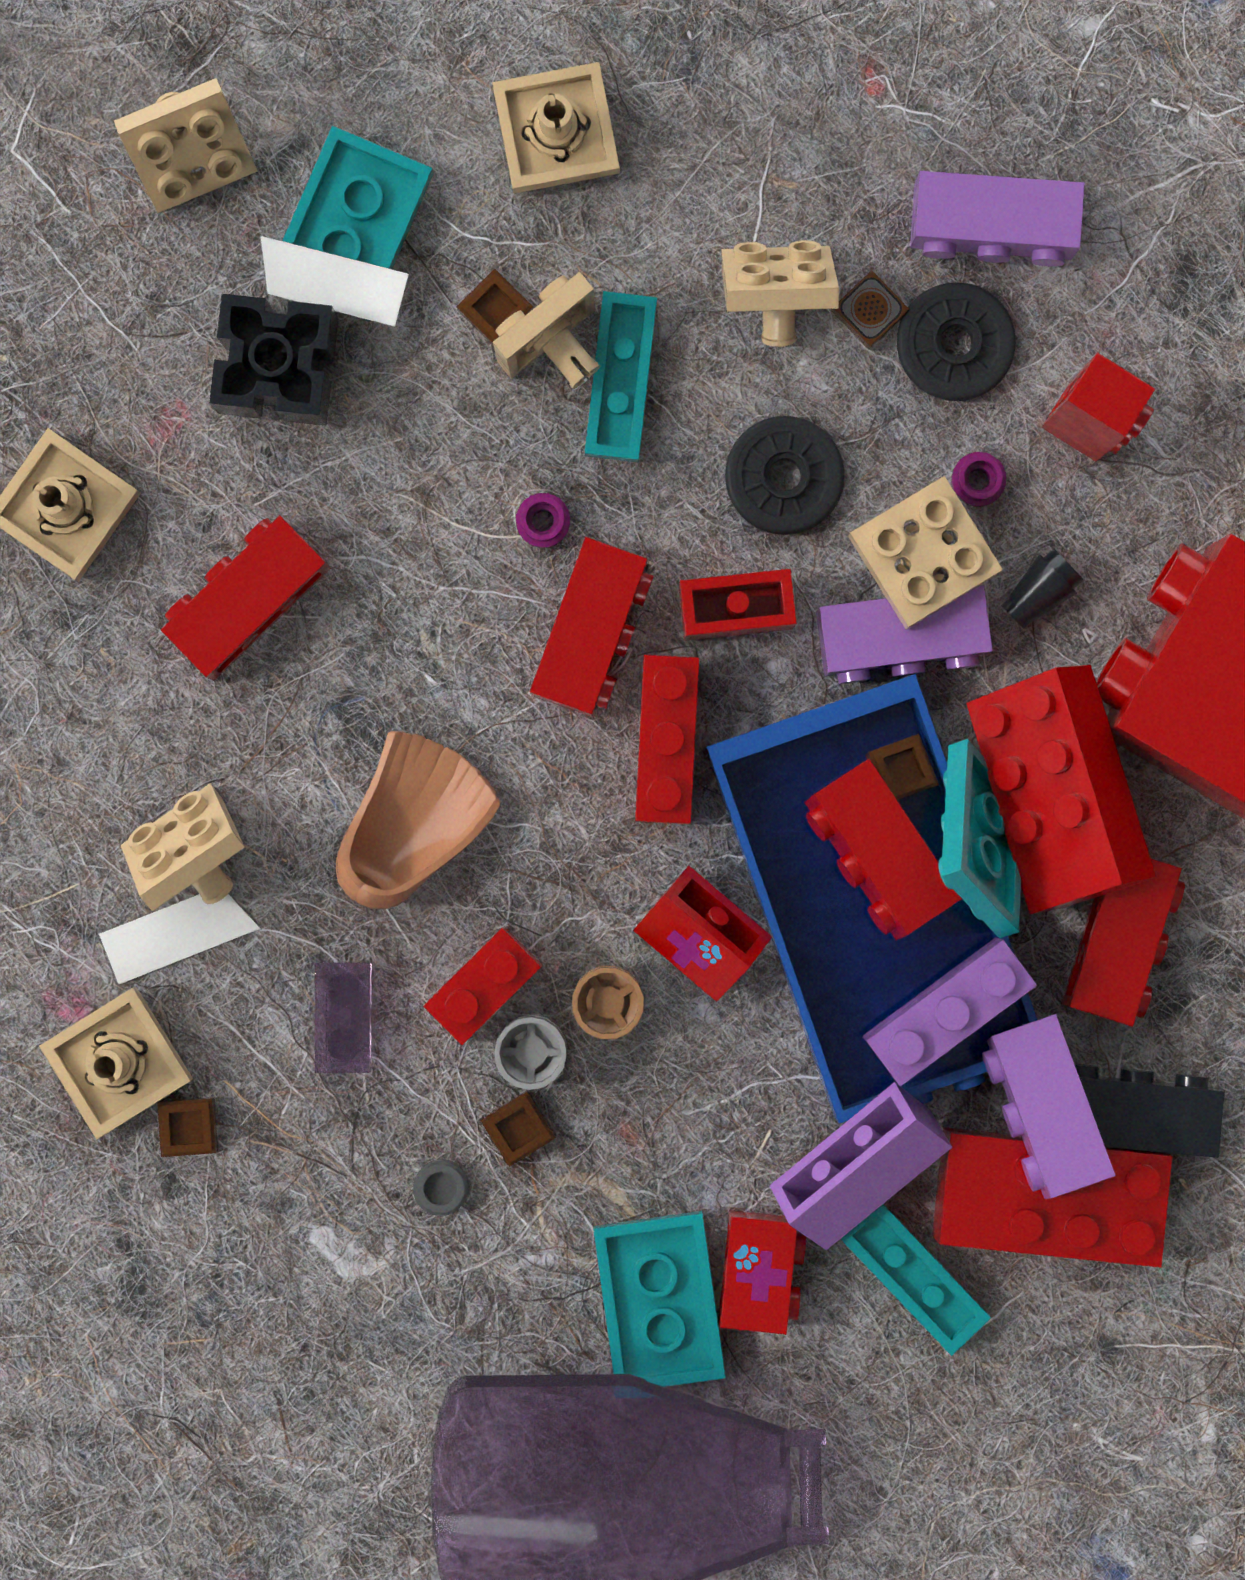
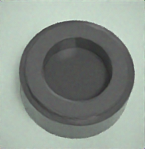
M437 1159L425 1164L416 1175L413 1184V1193L418 1205L425 1212L435 1216H446L457 1211L465 1202L469 1191V1182L465 1171L457 1163L447 1159Z

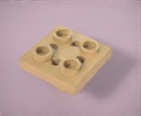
M599 62L492 82L513 194L620 174ZM579 119L581 126L585 127L588 119L591 123L590 128L585 131L578 130L577 120ZM532 129H535V134L537 136L536 138L534 137ZM524 130L526 136L529 137L530 141H526L522 137V133ZM564 150H566L569 153L568 160L565 162H557L554 159V157H558L560 159L564 158L566 156Z
M217 78L181 93H165L158 98L155 104L114 120L117 132L157 213L258 172ZM200 166L204 167L201 171H198L196 173L191 172L193 169H199Z
M801 240L790 243L788 247L766 248L761 243L744 242L735 245L734 249H721L722 277L727 312L763 311L762 342L764 344L783 347L796 342L795 310L839 308V286L830 246H821L815 241Z
M578 272L570 280L564 275L555 279L540 293L539 298L542 302L527 315L521 310L515 312L496 329L495 332L499 337L493 341L497 362L511 379L544 352L570 382L569 385L573 389L585 382L583 380L584 375L573 362L578 364L588 378L600 368L598 362L593 360L570 332L595 311L594 288L581 272Z
M47 428L0 495V528L79 582L141 492ZM79 476H83L87 480L86 488L81 491L73 486V483L79 486L83 485V480L78 478ZM85 514L92 515L94 519L93 525L88 529L82 528L90 522L88 517H82ZM48 521V522L54 524V525L56 526V528L53 527V526H51V525L46 524L45 522ZM42 529L47 532L51 531L53 532V534L44 535Z
M945 476L853 530L848 535L906 630L998 575L1003 570ZM912 521L917 524L915 526H908L904 531V524L906 522ZM919 531L918 533H915V534H913L912 536L908 535V534H911V533H914V532ZM945 531H952L956 534L957 541L955 544L947 545L953 541V537ZM901 559L900 564L895 569V562ZM941 568L944 569L948 574L947 581L943 583H939L944 579L943 574L934 575Z
M211 783L200 791H193L184 795L177 801L171 811L153 823H145L132 832L128 840L121 844L139 896L151 911L157 909L191 884L206 904H214L222 900L231 891L233 882L228 875H225L219 865L245 848L222 797Z
M137 987L131 988L39 1045L96 1140L194 1080ZM101 1031L108 1033L106 1036L101 1035L96 1038L97 1034ZM110 1040L109 1043H106L102 1046L98 1045V1043ZM138 1040L145 1041L148 1045V1051L144 1056L137 1055L135 1050L137 1052L144 1051V1046L138 1044ZM131 1078L136 1079L139 1083V1089L136 1093L128 1092L135 1088V1084L125 1085Z

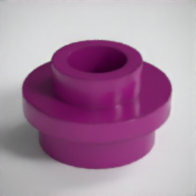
M973 452L967 454L958 461L952 471V489L959 500L969 506L984 507L990 505L1002 495L1005 489V469L1002 463L989 453ZM973 471L983 472L988 480L986 488L977 490L971 487L968 481L969 474Z
M549 493L531 495L518 508L516 514L517 530L522 539L534 547L549 548L555 546L565 538L569 531L570 514L568 508L555 495ZM539 512H548L553 516L554 523L550 529L540 531L533 525L534 516Z

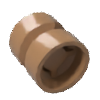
M601 965L589 970L579 979L572 996V1011L578 1025L587 1034L599 1039H617L627 1035L639 1023L644 1011V996L638 980L628 970L616 965Z

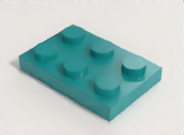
M332 126L282 241L393 269L433 177V168Z
M965 739L948 746V764L943 776L946 799L945 813L941 816V826L944 834L942 857L938 863L939 873L944 884L949 889H953L969 905L974 916L979 920H983L999 938L1019 932L1021 877L1017 864L1013 861L1005 834V824L998 811L999 804L993 794L988 778L985 758L969 739Z
M702 1211L593 1226L616 1394L726 1378Z

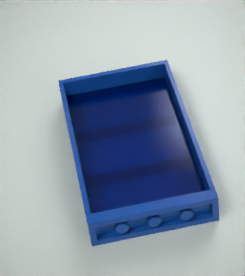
M916 674L705 748L835 1120L839 1124L848 1121L886 1088L896 1082L862 1036L995 937L999 938L983 920H979L974 916L969 905L963 899L901 939L895 940L891 932L885 935L872 920L868 912V906L872 903L860 885L856 888L852 887L839 870L837 860L841 857L830 840L822 841L812 830L806 818V813L810 810L804 802L816 792L866 761L865 754L919 734L939 785L898 802L939 862L943 851L944 833L941 826V816L945 813L946 788L943 776L947 770V762ZM1005 936L1000 938L1005 941V943L1013 952L1009 937ZM1026 993L901 1087L922 1104H926L934 1100L931 1091L952 1084L954 1091L958 1092L984 1083L986 1080L983 1073L987 1072L982 1053L990 1050L987 1040L991 1036L1038 1020L1029 994Z

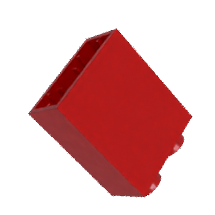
M1229 534L1207 546L1203 554L1198 553L1183 543L1176 548L1162 568L1147 596L1148 601L1168 612L1147 649L1124 638L1105 664L1096 683L1102 701L1112 707L1107 715V719L1115 743L1245 820V541L1233 534Z

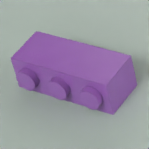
M920 171L914 184L910 248L923 249L924 256L936 259L953 258L956 256V252L977 253V259L984 262L1001 263L1009 261L1010 256L1032 257L1031 263L1039 266L1053 267L1064 265L1065 259L1072 260L1080 249L1085 183Z
M984 586L976 587L907 630L887 598L819 607L816 611L824 676L837 675L838 684L871 680L870 670L892 668L893 677L925 673L924 663L946 661L947 670L980 666L979 656L987 655L993 651Z
M995 937L862 1037L901 1087L1035 988L1037 984L1005 941Z
M1056 1014L991 1036L987 1040L990 1050L982 1053L983 1060L992 1083L1002 1082L1009 1104L1002 1106V1112L1007 1127L1013 1138L1022 1136L1027 1153L1030 1156L1021 1159V1163L1031 1190L1034 1192L1041 1189L1044 1199H1050L1116 1176Z
M894 1082L774 1181L770 1188L789 1225L827 1250L950 1150L952 1146L931 1110Z

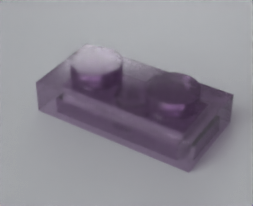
M315 962V1073H370L372 1071V962Z

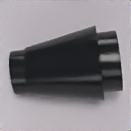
M1053 548L1044 558L1040 554L1008 596L1009 598L1001 606L1024 629L1029 623L1034 622L1077 594L1074 588L1084 579Z

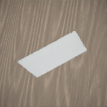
M261 236L268 294L297 302L332 305L336 312L395 327L409 274Z
M199 894L100 933L99 936L117 982L122 984L261 928L229 894L214 904H206Z

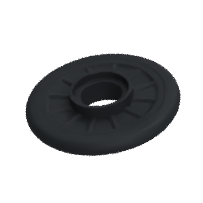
M945 283L924 291L908 306L909 310L902 316L898 327L897 351L905 373L918 388L942 400L966 401L988 393L1002 381L1014 359L1016 335L1008 311L993 294L981 287L968 283ZM957 327L969 334L971 348L968 353L962 356H952L943 349L941 336L947 329Z
M794 416L771 417L749 427L734 443L726 463L725 482L733 506L748 523L772 534L793 535L816 527L835 509L844 487V464L839 449L832 438L816 424ZM778 461H790L800 471V482L791 490H780L770 481V469Z

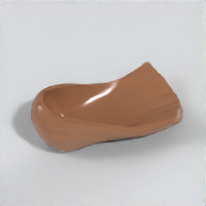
M390 731L387 734L375 775L356 815L345 832L337 854L336 875L339 885L351 900L370 909H388L398 906L406 901L430 876L459 855L491 821L500 807V801L495 789L481 775V771L477 767L472 766L466 758L449 747L444 748L442 744L426 739L418 734Z

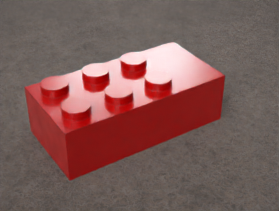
M1091 665L1055 667L966 703L981 754L984 756L987 764L988 778L993 794L999 804L998 811L1005 824V834L1013 861L1016 862L1021 887L1030 915L1066 908L1157 878Z
M943 1127V1132L952 1148L943 1154L939 1161L932 1236L939 1245L1162 1268L1173 1156L1162 1152L1105 1147L1116 1176L1054 1198L1044 1199L1041 1189L1033 1192L1026 1179L1021 1159L1030 1156L1027 1153L1022 1136L1013 1138L1011 1134Z

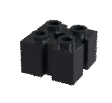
M222 294L217 338L224 348L229 350L228 361L214 359L209 404L218 414L262 419L263 405L276 407L275 411L283 421L327 426L331 381L325 371H319L320 360L334 361L339 318L333 306L288 301L287 314L274 313L266 298ZM281 350L282 355L286 359L285 364L279 366L278 370L270 371L266 365H263L264 359H273L275 351Z

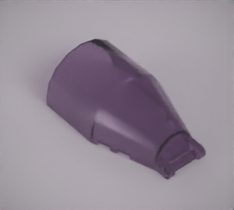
M631 1374L459 1376L448 1385L439 1409L433 1444L431 1474L432 1532L440 1579L702 1580L724 1570L730 1571L792 1545L829 1544L828 1526H823L821 1446H826V1429H786L729 1408H722L707 1403L686 1393L673 1391L647 1382L646 1379ZM790 1447L799 1448L800 1526H792Z

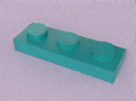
M603 291L595 362H598L600 368L593 374L585 457L639 463L657 297Z
M884 1204L841 1238L845 1245L951 1356L991 1319L989 1314Z

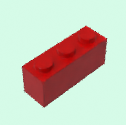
M1097 352L1069 382L1041 428L1097 462L1108 451L1116 455L1122 446L1126 447L1133 437L1136 438L1154 412V409L1147 405V402L1155 388Z
M280 515L273 522L268 518L259 522L244 538L248 546L233 560L229 556L222 558L205 575L204 579L208 584L194 598L189 594L184 595L165 614L169 622L161 631L210 680L215 681L331 569Z
M585 537L530 689L531 696L593 717L596 706L607 709L617 678L608 675L615 655L625 658L635 631L634 626L626 624L633 603L640 606L644 605L654 575L645 573L647 558Z
M644 655L635 822L691 824L699 658Z
M870 759L862 762L804 802L810 810L806 813V818L812 830L822 841L830 840L841 857L837 860L839 870L852 887L856 888L860 885L872 903L868 906V912L876 926L885 935L891 932L895 940L901 939L962 899L953 889H949L944 884L939 873V862Z
M1151 859L1157 878L1093 899L1063 995L1062 1005L1131 1027L1134 1026L1136 1017L1143 1018L1152 997V987L1146 985L1152 964L1157 966L1161 964L1168 946L1169 935L1162 933L1169 912H1177L1183 898L1185 882L1179 881L1182 868Z

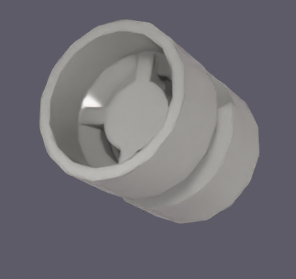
M535 1013L520 1015L509 1022L497 1038L494 1051L496 1067L503 1078L515 1087L527 1090L544 1088L555 1081L564 1068L568 1052L566 1035L559 1024L547 1016Z

